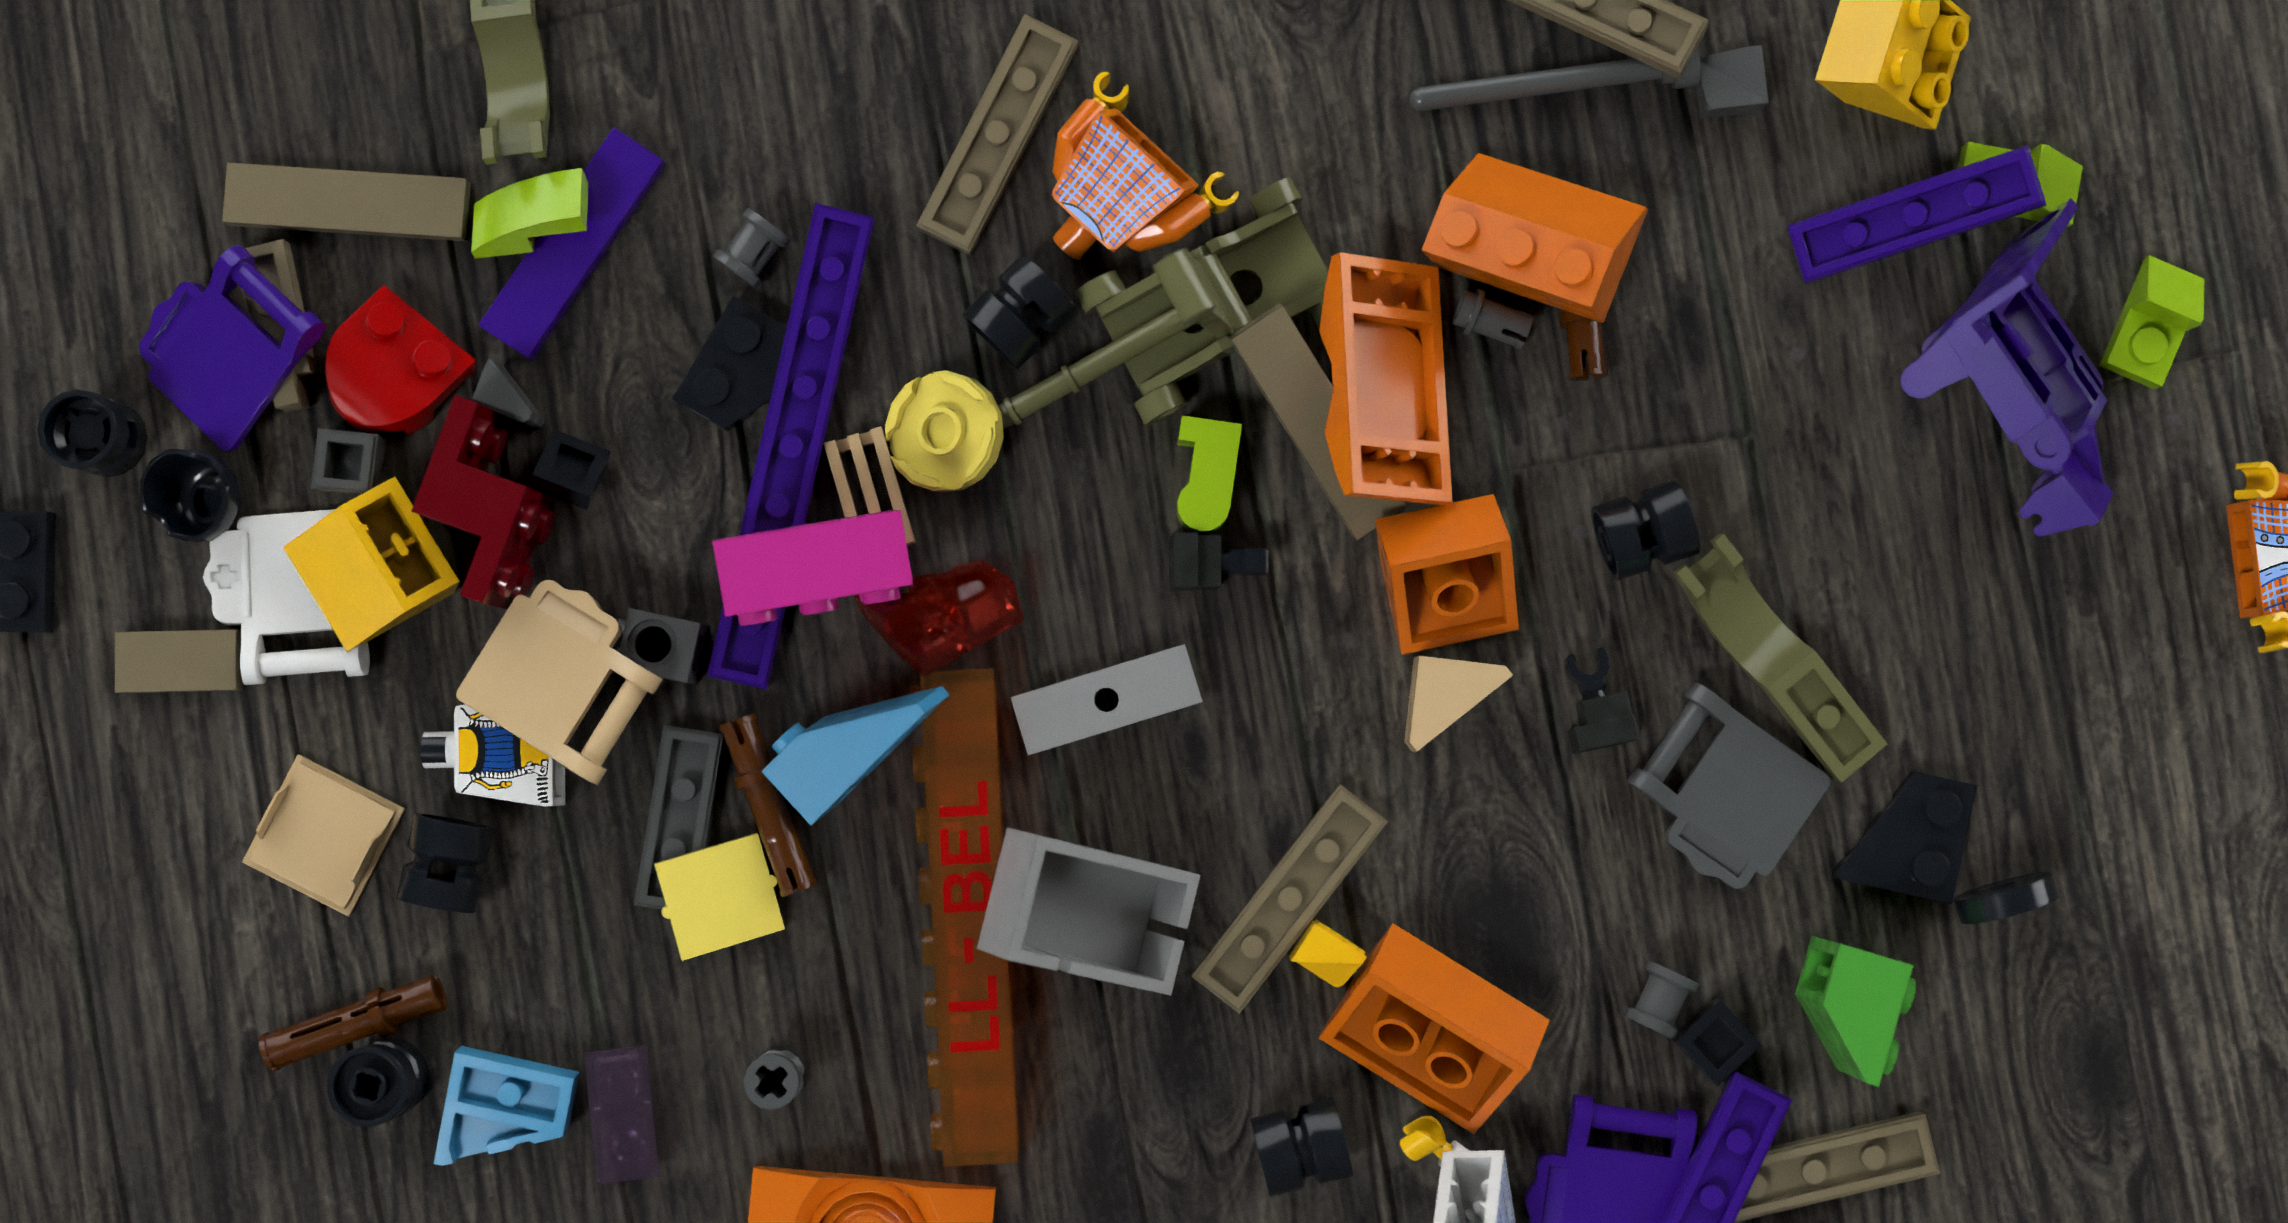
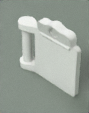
M335 509L245 516L238 520L237 530L225 531L213 541H210V561L204 570L203 580L212 596V613L214 617L227 626L241 625L240 670L244 685L264 684L267 677L343 670L346 671L348 677L368 675L370 668L368 642L348 653L344 647L266 653L263 636L332 630L284 552L283 547Z

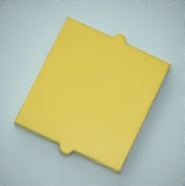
M758 833L654 863L666 905L662 908L661 914L666 919H670L682 961L785 929L773 888L778 882L774 875L769 874Z

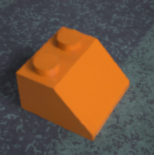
M1494 494L1375 519L1380 564L1401 655L1519 630L1512 542Z

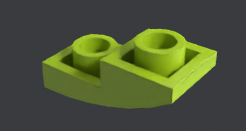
M583 169L563 170L525 179L503 187L474 203L471 248L474 258L534 252L535 237L587 231L589 182Z

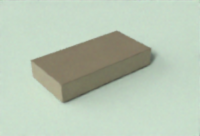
M241 630L115 632V693L243 690L240 670Z

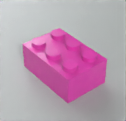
M888 510L712 540L725 616L738 615L740 626L777 620L775 608L799 604V610L802 615L839 609L838 597L859 594L860 602H864V604L896 600L901 598L899 587L913 585L901 510Z

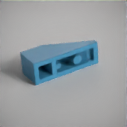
M943 686L827 715L807 729L798 722L772 745V748L778 755L761 772L810 825H813L837 807L950 694Z

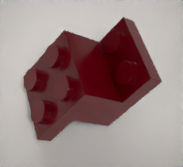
M454 395L411 512L481 536L460 596L485 605L508 610L514 598L520 594L526 596L530 588L534 569L528 566L536 543L542 545L551 531L555 512L549 509L553 498L527 486L486 472L489 463L495 464L504 451L508 437L507 429L503 428L506 417L477 402Z

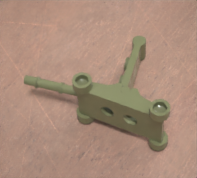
M1288 177L1279 180L1250 198L1249 201L1259 219L1230 233L1216 237L1206 242L1204 246L1198 247L1191 252L1184 248L1166 256L1153 266L1154 274L1126 289L1117 271L1114 270L1102 274L1078 288L1074 294L1085 315L1097 312L1113 342L1070 366H1062L1061 371L1012 398L1009 396L1004 398L1003 403L998 405L1002 413L1003 430L1013 424L1019 425L1023 423L1022 419L1071 392H1079L1080 387L1125 363L1142 395V398L1136 401L1134 406L1144 425L1147 426L1184 407L1187 401L1177 383L1236 352L1227 337L1276 304L1283 305L1292 321L1310 312L1318 329H1320L1328 270L1298 216L1295 206L1302 201V197L1292 178ZM1250 272L1257 276L1262 285V294L1257 301L1249 305L1243 304L1230 280L1236 273ZM1196 323L1204 328L1197 333H1186L1183 331Z

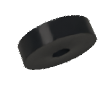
M2036 872L2003 879L1971 889L1956 896L1954 903L1961 924H1977L2034 910L2057 900L2059 895L2052 873Z

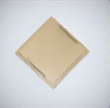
M298 754L283 784L274 794L256 829L257 834L242 863L350 917L406 808Z

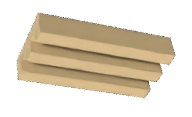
M882 426L870 429L866 433L849 435L847 438L838 441L825 442L824 447L845 518L858 516L841 453L848 451L852 453L869 514L882 512L863 449L865 446L875 445L893 510H901L907 546L915 544V537Z

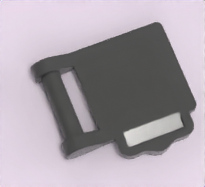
M1693 682L1684 696L1689 702L1644 768L1636 767L1626 782L1675 816L1665 832V838L1670 846L1684 855L1693 871L1704 876L1717 877L1726 885L1734 889H1741L1750 882L1755 873L1767 876L1772 872L1829 788L1831 779L1826 773L1740 714L1710 689ZM1708 715L1721 723L1722 726L1678 791L1674 793L1663 782Z

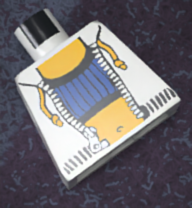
M466 704L455 707L454 731L424 732L422 735L421 761L423 767L454 768V787L457 793L538 806L565 805V766Z

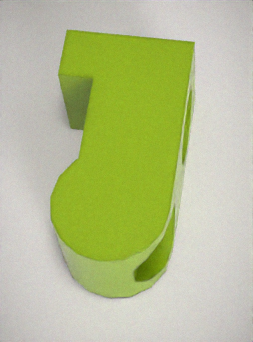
M1183 415L1181 417L1177 445L1192 447L1193 453L1189 482L1180 492L1176 504V512L1181 525L1189 532H1198V535L1210 534L1217 531L1227 519L1231 506L1242 424Z

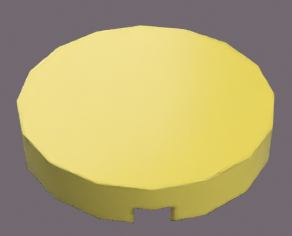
M947 370L933 372V374H928L923 378L917 377L907 383L891 403L885 423L886 441H890V450L893 454L890 457L896 470L913 485L936 492L964 490L982 480L997 461L1004 439L1002 413L993 394L976 379Z

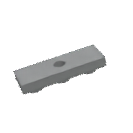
M1185 644L1010 697L1028 756L1203 702ZM1106 688L1114 690L1119 698L1117 707L1109 712L1099 710L1095 703L1097 693Z

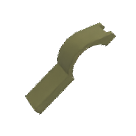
M470 0L471 22L482 56L488 102L487 121L485 127L480 128L482 159L486 165L497 164L499 157L531 153L534 159L547 157L550 119L549 86L546 62L536 19L535 0Z
M1719 533L1710 540L1714 547L1690 568L1687 565H1680L1673 571V574L1699 618L1732 660L1763 689L1832 779L1842 783L1888 744L1816 651L1797 637L1770 609L1748 578L1743 566L1744 559L1728 538L1724 534Z

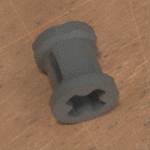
M747 208L742 215L745 219L742 227L725 250L717 249L712 257L742 280L757 288L761 282L758 276L778 247H787L791 239L762 216Z
M1649 960L1645 968L1650 974L1635 1007H1628L1624 1016L1675 1040L1678 1030L1674 1025L1688 994L1697 992L1700 984Z
M770 1049L760 1055L747 1068L744 1077L745 1093L750 1101L759 1108L767 1110L780 1109L789 1104L805 1085V1065L801 1058L791 1050ZM764 1066L771 1071L779 1066L786 1070L788 1075L782 1083L787 1092L780 1086L772 1091L765 1087L763 1082L769 1074Z

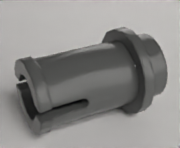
M1477 289L1475 293L1465 290L1460 297L1452 320V324L1462 327L1461 334L1468 336L1472 331L1513 346L1516 350H1521L1525 343V339H1522V337H1528L1534 314L1523 312L1484 297L1485 291L1482 289Z

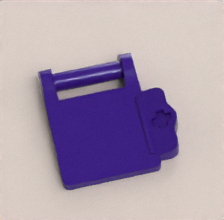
M241 245L232 246L220 255L215 263L207 288L198 283L184 281L177 286L173 295L168 300L155 307L150 328L139 344L140 354L152 366L148 375L150 381L224 451H235L240 446L298 361L319 341L326 328L325 323L310 311L303 313L254 267L255 257ZM238 285L286 330L281 344L229 296Z
M1573 1094L1565 1155L1556 1153L1540 1155L1536 1162L1535 1177L1524 1194L1525 1204L1529 1213L1528 1223H1660L1691 1156L1697 1129L1696 1111L1676 1108L1674 1114L1602 1105L1593 1103L1592 1096ZM1591 1128L1671 1138L1669 1155L1587 1145Z

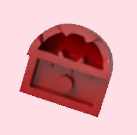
M383 285L340 325L331 338L326 354L325 369L329 398L337 413L348 424L362 432L377 434L378 431L395 432L405 430L406 434H411L426 427L434 420V410L476 370V360Z

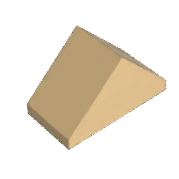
M1426 656L1414 657L1404 743L1412 752H1418L1511 678L1513 674L1504 665Z

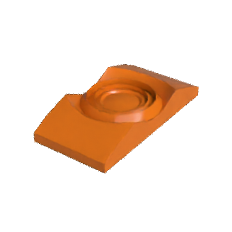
M1339 252L1331 256L1324 290L1319 333L1332 364L1333 393L1324 432L1334 470L1344 496L1434 505L1452 503L1438 267Z
M754 1166L748 1223H993L996 1187Z

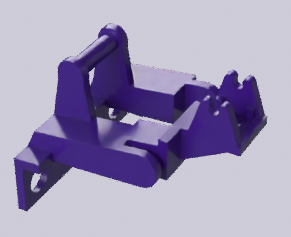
M2072 198L2005 245L1971 296L1939 328L1925 339L1922 346V355L1904 369L1900 378L1903 390L1914 398H1926L1941 388L1970 376L2011 444L2016 441L2026 459L2033 466L2045 469L2032 487L2033 493L2019 511V515L2024 519L2034 514L2042 517V520L2036 523L2033 530L2036 536H2045L2085 525L2090 527L2100 522L2114 494L2104 482L2096 422L2108 401L2103 394V379L2034 278L2079 208Z

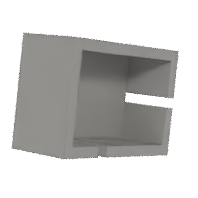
M1007 827L977 949L1009 961L1055 971L1061 970L1069 974L1171 996L1184 941L1146 929L1149 918L1188 929L1201 875Z

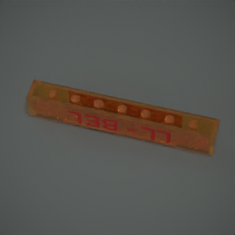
M994 668L920 672V685L910 686V694L943 686L950 694L922 722L923 746H913L914 782H925L926 807H916L917 843H928L929 868H919V897L921 905L931 904L932 929H922V959L924 966H934L935 990L925 991V1020L927 1028L937 1027L938 1052H928L929 1089H940L941 1113H931L932 1150H943L944 1167L1018 1163L1020 1157L1011 961L977 949L1004 841L996 670Z

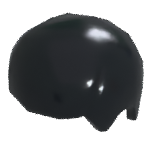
M167 449L150 460L140 480V505L143 512L161 522L167 529L166 535L186 542L213 541L230 528L242 504L235 472L220 457L206 451Z

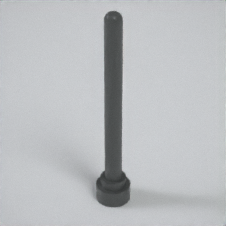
M1697 47L1681 79L1631 58L1418 87L1411 92L1409 101L1415 110L1427 111L1659 79L1661 85L1671 84L1673 89L1695 87L1700 85V57Z

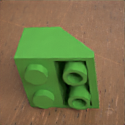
M1811 936L1795 995L1836 1069L1867 1084L1879 1087L1882 1075H1889L1897 1059L1899 1042L1893 1036L1899 1015H1905L1909 1011L1914 999L1916 981L1914 978H1910L1913 965Z

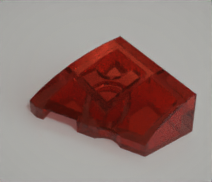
M983 560L956 566L952 570L941 574H925L912 578L913 585L909 588V592L901 594L900 599L864 604V602H860L859 594L854 595L858 609L876 632L904 661L922 676L932 673L1024 621L1014 581Z

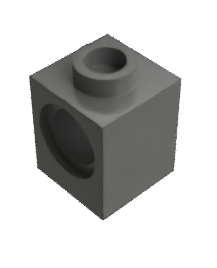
M633 608L628 609L626 620L618 619L622 626V633L612 647L614 650L661 678L697 685L710 626ZM662 628L670 636L671 649L666 658L654 663L645 655L643 644L646 636L651 631Z

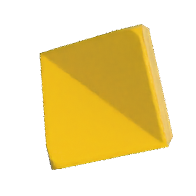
M1316 919L1309 923L1288 958L1332 986L1339 988L1358 970L1367 956L1361 947Z

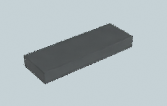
M663 725L634 905L662 910L666 905L654 863L708 847L725 746L723 734Z

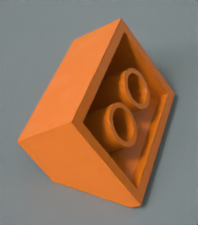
M1477 153L1444 192L1421 250L1438 268L1604 323L1648 209L1645 206Z
M1392 923L1363 962L1324 1026L1319 1039L1467 1131L1475 1134L1530 1071L1550 1020Z

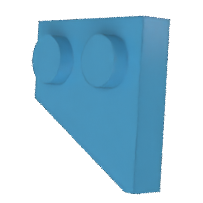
M460 1046L454 1052L433 1164L444 1166L454 1163L458 1158L488 1151L490 1155L513 1149L515 1145L524 1142L539 1143L563 1137L569 1130L580 1072Z

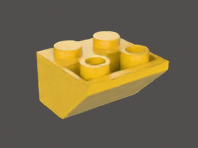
M1840 0L1815 81L1846 104L1924 129L1936 130L1942 109L1950 98L1951 80L1960 52L1968 41L1971 17L1951 0Z
M395 476L339 506L283 547L284 552L347 653L454 594L460 582L419 514L411 512L413 505Z

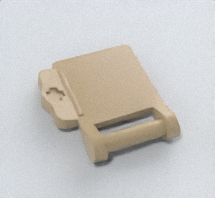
M544 580L536 586L530 598L521 594L514 598L459 686L456 696L462 703L552 757L572 772L598 785L607 769L602 767V764L646 693L654 694L663 679L612 648L621 636L622 626L614 617L603 612L599 603L589 593L581 590H568L555 581ZM612 671H615L626 678L581 753H579L567 744Z

